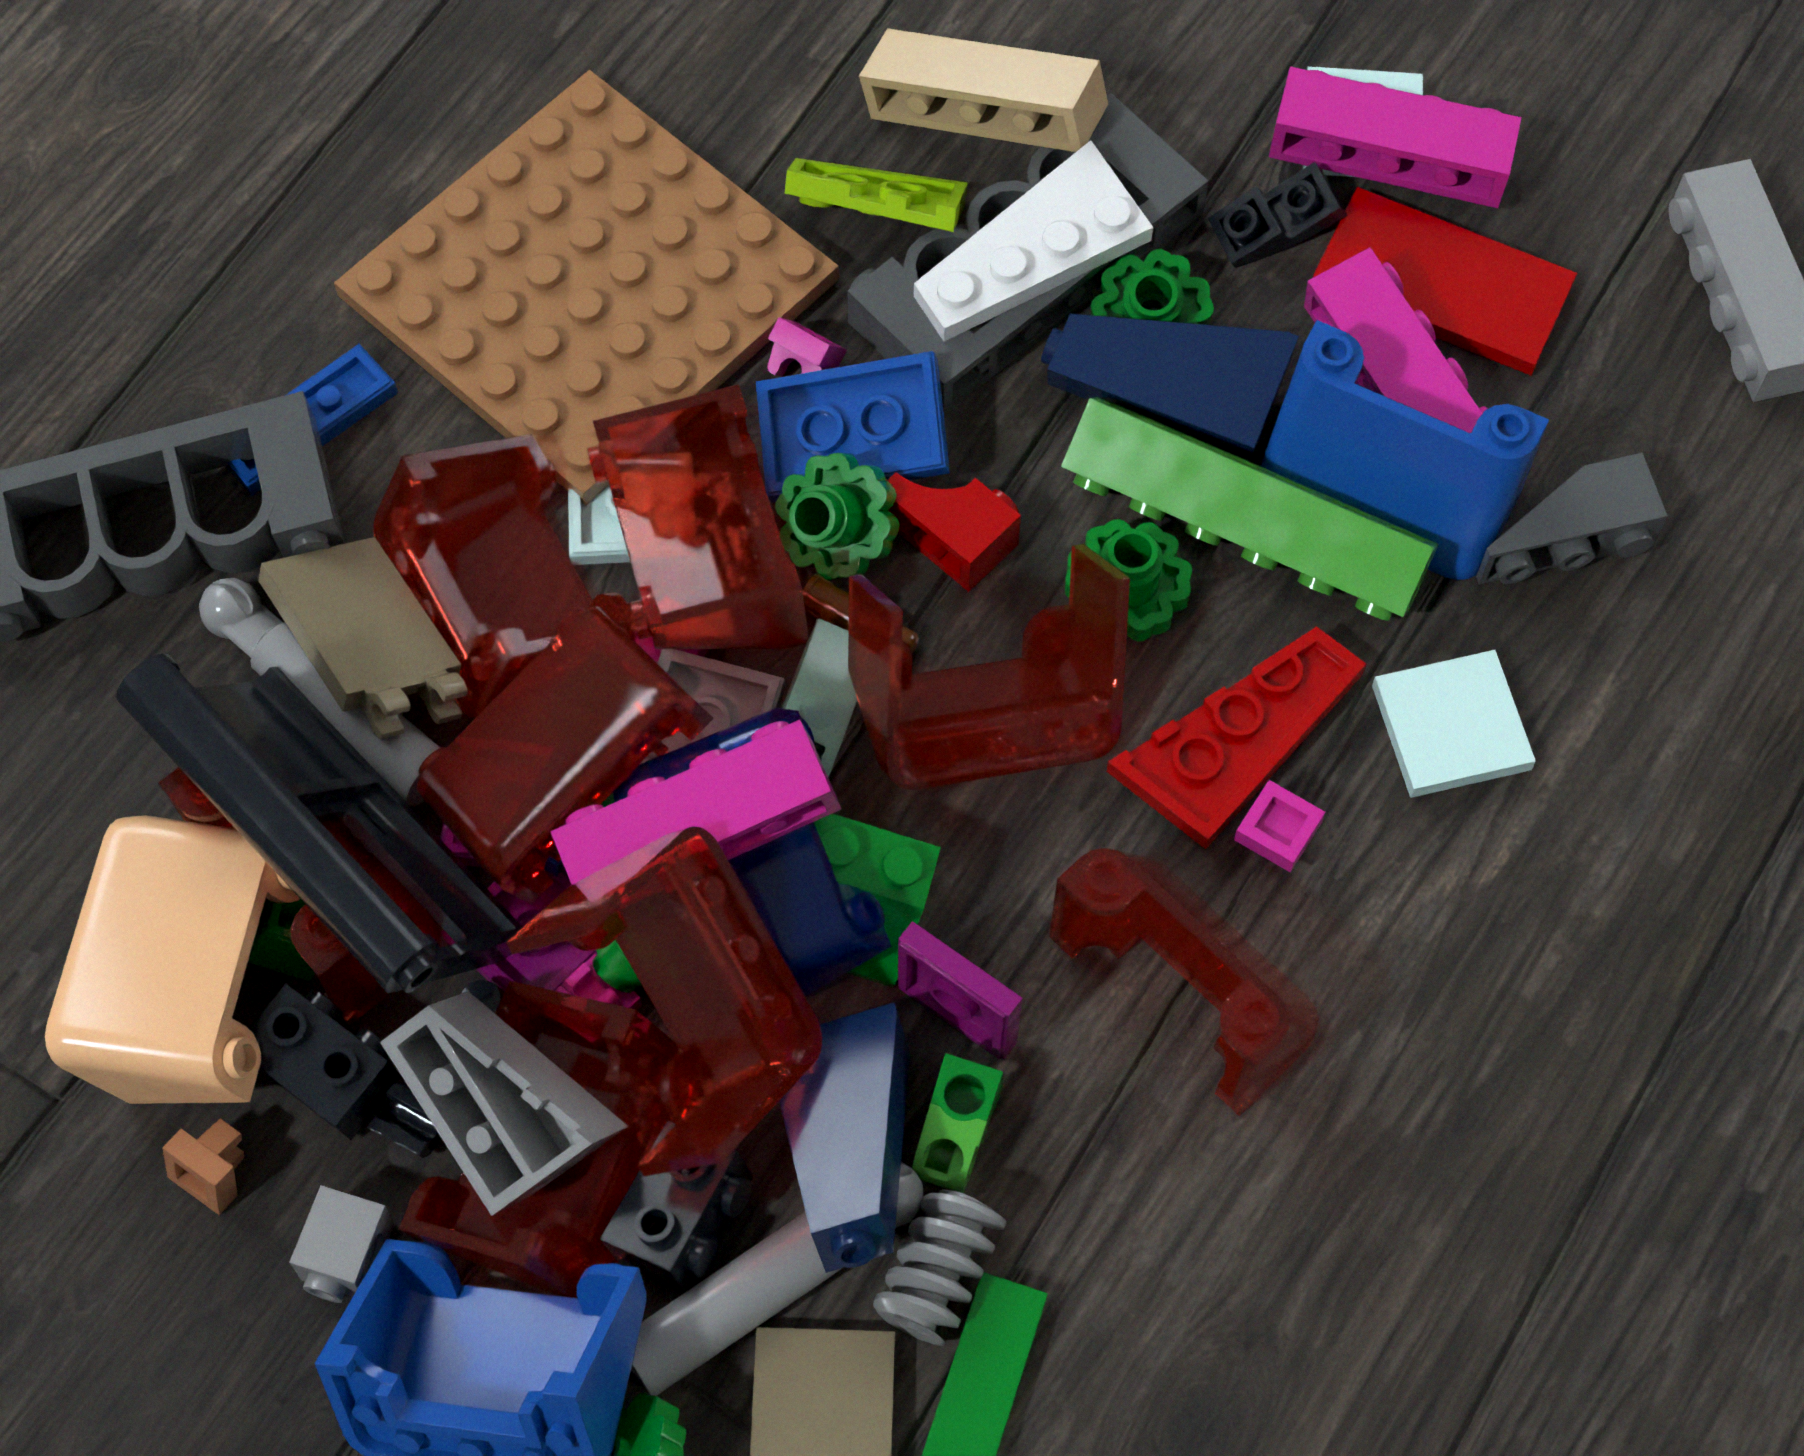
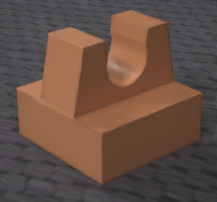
M221 1118L198 1139L180 1129L162 1148L167 1177L220 1215L238 1196L234 1169L244 1158V1151L237 1147L242 1140L241 1133Z

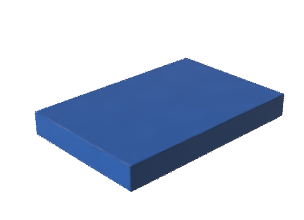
M934 351L756 381L766 497L771 503H775L782 493L783 483L787 476L805 474L807 461L817 455L828 456L833 453L852 454L858 461L859 466H878L883 471L886 480L895 472L908 480L950 474L939 365Z

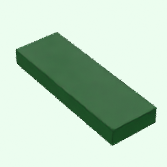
M985 1272L983 1273L982 1278L979 1280L921 1456H997L1048 1293Z

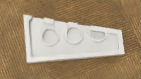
M1090 140L914 283V298L942 340L947 341L1152 240L1153 226Z

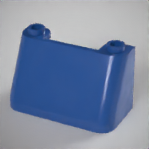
M1316 320L1301 350L1265 450L1261 467L1438 543L1439 546L1428 570L1454 580L1470 579L1476 576L1487 547L1500 537L1522 492L1549 419L1510 404L1495 405L1483 412L1472 432L1468 433L1355 384L1360 376L1364 361L1362 347L1348 333Z
M386 1239L314 1363L343 1436L349 1445L363 1456H612L647 1302L646 1289L639 1267L623 1266L615 1263L594 1264L585 1269L576 1286L578 1298L462 1285L457 1270L448 1254L439 1246L429 1242L418 1243Z

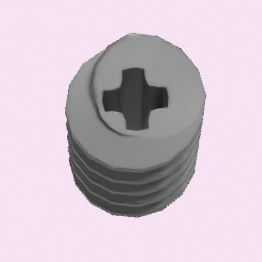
M942 1189L939 1190V1193H929L923 1196L920 1210L925 1217H918L912 1220L908 1230L914 1242L901 1244L897 1251V1258L903 1267L895 1266L890 1268L885 1276V1282L892 1292L883 1291L878 1293L873 1302V1307L888 1324L919 1340L939 1346H944L945 1342L935 1332L937 1326L958 1328L961 1323V1319L946 1307L948 1302L970 1303L972 1299V1294L958 1282L960 1276L981 1279L984 1270L970 1258L971 1253L993 1254L995 1250V1245L981 1233L983 1227L1004 1230L1006 1226V1220L975 1198L957 1191Z

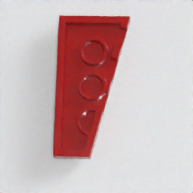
M1316 626L1253 667L1251 674L1228 689L1225 686L1205 698L1203 705L1177 722L1173 719L1154 731L1151 739L1130 752L1125 750L1109 760L1106 772L1200 846L1207 849L1364 674L1366 663Z

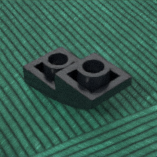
M1313 162L1266 194L1258 186L1254 187L1208 217V220L1231 264L1237 268L1290 248L1346 217L1347 213L1324 171L1316 162Z

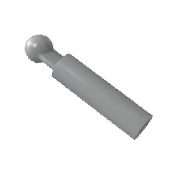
M225 578L213 582L205 589L199 602L200 617L205 627L219 637L230 639L251 657V668L260 676L270 667H278L408 805L416 806L426 801L440 788L450 773L453 759L401 713L397 714L405 727L404 734L380 740L374 734L368 718L361 708L343 712L287 624L261 604L260 596L249 583L237 578Z
M901 1162L895 1228L912 1221L920 1212V1203L923 1198L922 1181L917 1173L903 1162ZM803 1212L642 1321L631 1372L648 1396H657L841 1270L825 1272L810 1233L806 1212Z

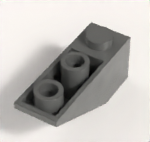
M1643 453L1584 465L1487 547L1476 575L1478 584L1498 580L1503 584H1513L1527 579L1534 572L1559 567L1563 571L1575 570L1587 565L1595 558L1618 554L1619 557L1623 558L1633 557L1651 548L1655 544L1668 515Z

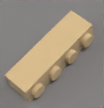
M888 28L859 75L871 119L1077 152L1088 143L1108 106L1100 60Z

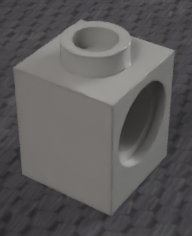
M320 1185L289 1263L299 1278L305 1281L303 1289L306 1292L324 1300L341 1303L345 1294L354 1296L385 1240L390 1238L395 1223L385 1205Z

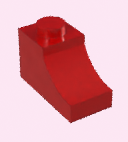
M897 472L886 480L896 491V500L888 511L894 514L899 521L900 528L898 534L968 592L1019 545L1021 515L1017 506L1004 492L998 489L991 491L976 478L966 486L953 489H935L918 485L902 477Z

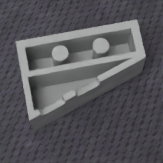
M469 991L428 1005L380 1042L491 1216L531 1197L628 1127V1125Z

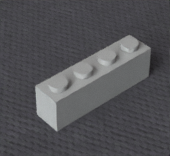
M1751 159L1684 173L1675 196L1669 203L1670 223L1677 234H1682L1689 250L1691 273L1697 282L1703 283L1710 300V315L1713 325L1717 331H1723L1731 349V365L1736 378L1740 382H1745L1753 402L1804 391V279Z

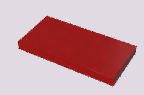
M1357 187L1345 210L1347 216L1340 220L1312 278L1371 247L1381 264L1388 262L1396 270L1404 289L1402 295L1413 311L1421 310L1432 324L1436 338L1532 376L1574 284L1577 273Z

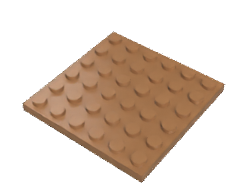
M588 70L337 279L334 285L337 295L567 491L569 488L580 496L581 502L586 506L637 461L636 454L642 448L648 445H655L771 341L768 337L778 317L793 321L840 278L839 265L591 70Z

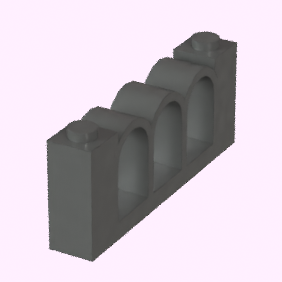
M1110 93L1107 95L1108 106L1089 141L1093 142L1153 226L1152 240L1123 254L1135 255L1143 261L1151 251L1159 249L1203 215L1209 180ZM1040 146L1031 157L1026 182L1017 180L997 182L977 194L970 202L966 215L965 229L956 227L954 232L934 229L920 236L908 249L903 266L891 257L877 269L870 268L862 272L847 291L848 323L885 359L934 351L938 358L944 414L1047 336L1053 328H1057L1065 322L1070 314H1075L1101 294V277L1103 272L1115 265L1123 256L1121 255L994 317L974 334L967 330L947 341L942 340L914 298V283L1075 152Z
M304 392L292 393L0 470V642L14 640L25 631L42 627L39 612L63 619L80 617L97 609L111 595L116 582L126 591L139 595H162L183 586L196 573L201 560L213 569L227 573L249 572L260 567L261 563L270 561L279 551L284 558L345 544L316 419ZM237 459L242 461L255 459L262 490V505L256 518L247 527L232 534L216 535L203 531L200 526L190 475L227 466V463ZM169 481L176 513V528L171 539L159 551L146 557L130 558L117 554L106 497ZM83 504L89 532V552L83 564L72 574L59 580L43 581L32 578L21 520Z

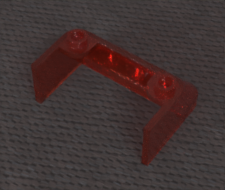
M1072 545L1069 604L1043 609L1032 617L1023 634L1022 658L912 674V655L908 646L902 641L903 610L862 574L850 575L848 672L881 770L900 788L918 790L1093 761L1109 753L1118 742L1122 730L1130 578L1086 545Z
M693 826L668 833L570 885L506 942L512 954H517L567 940L574 947L582 951H594L607 947L616 939L679 1048L664 1065L659 1082L662 1102L675 1126L637 1165L643 1176L722 1163L817 1061L822 1048V1032L816 1015L721 847L711 833L701 827Z

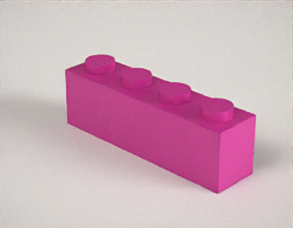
M1290 66L1269 158L1305 166L1316 162L1323 170L1498 208L1510 176L1522 117L1504 114L1492 108H1477L1445 101L1433 95L1422 96L1387 88L1378 83H1363L1332 76L1319 70H1304Z
M1371 247L1308 280L1304 307L1314 323L1316 320L1340 329L1354 337L1362 347L1364 361L1360 376L1355 384L1468 433L1472 432L1478 418L1488 408L1485 406L1478 408L1467 391L1468 381L1462 368L1453 358L1445 359L1435 344L1436 336L1432 324L1421 310H1412L1402 295L1404 289L1401 279L1390 263L1385 262L1381 264Z
M799 719L791 724H788L786 721L768 724L751 736L752 741L728 752L725 749L706 752L691 761L689 764L690 769L666 780L663 777L646 779L631 787L627 792L628 797L606 807L602 805L587 806L569 815L566 819V825L550 832L579 904L596 920L841 810L818 753L801 720Z

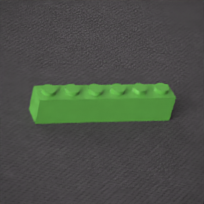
M1102 397L1089 398L1061 467L1077 473L1073 483L1090 492L1107 496L1111 488L1131 497L1132 499L1128 507L1142 515L1163 521L1165 514H1170L1188 522L1185 532L1201 541L1218 546L1221 539L1224 538L1244 547L1241 557L1247 561L1275 571L1279 562L1301 572L1297 581L1302 585L1332 596L1335 588L1358 597L1355 604L1357 609L1385 621L1390 620L1392 613L1403 617L1409 612L1439 546L1438 543Z

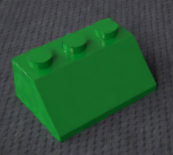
M832 813L725 861L705 930L893 987L898 978V938L912 921L917 925L920 921L941 847Z

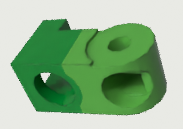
M945 1053L912 1167L920 1180L964 1194L979 1146L984 1142L993 1111L996 1109L1003 1088V1071Z

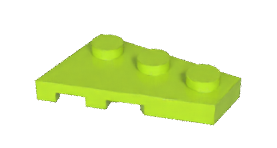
M795 158L787 169L785 194L798 196L799 202L808 206L832 207L837 205L869 215L885 216L954 232L966 204L968 183Z

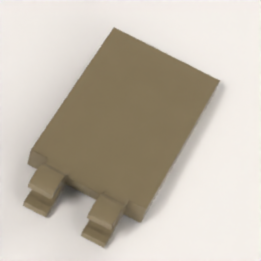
M375 537L261 563L259 583L343 712L361 708L368 718L374 734L380 740L404 734L405 727L397 714L410 710V703L406 695L417 692L424 701L429 715L435 723L441 724L461 718L462 712L454 701L456 698L467 696L468 692L464 680L459 675L461 663Z
M756 1327L750 1456H891L895 1331Z

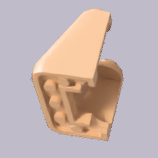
M146 815L116 819L109 825L103 837L47 1021L45 1042L52 1061L61 1069L129 1104L250 1102L261 1064V1051L253 1032L232 1017L265 898L276 903H290L298 901L300 898L235 828Z

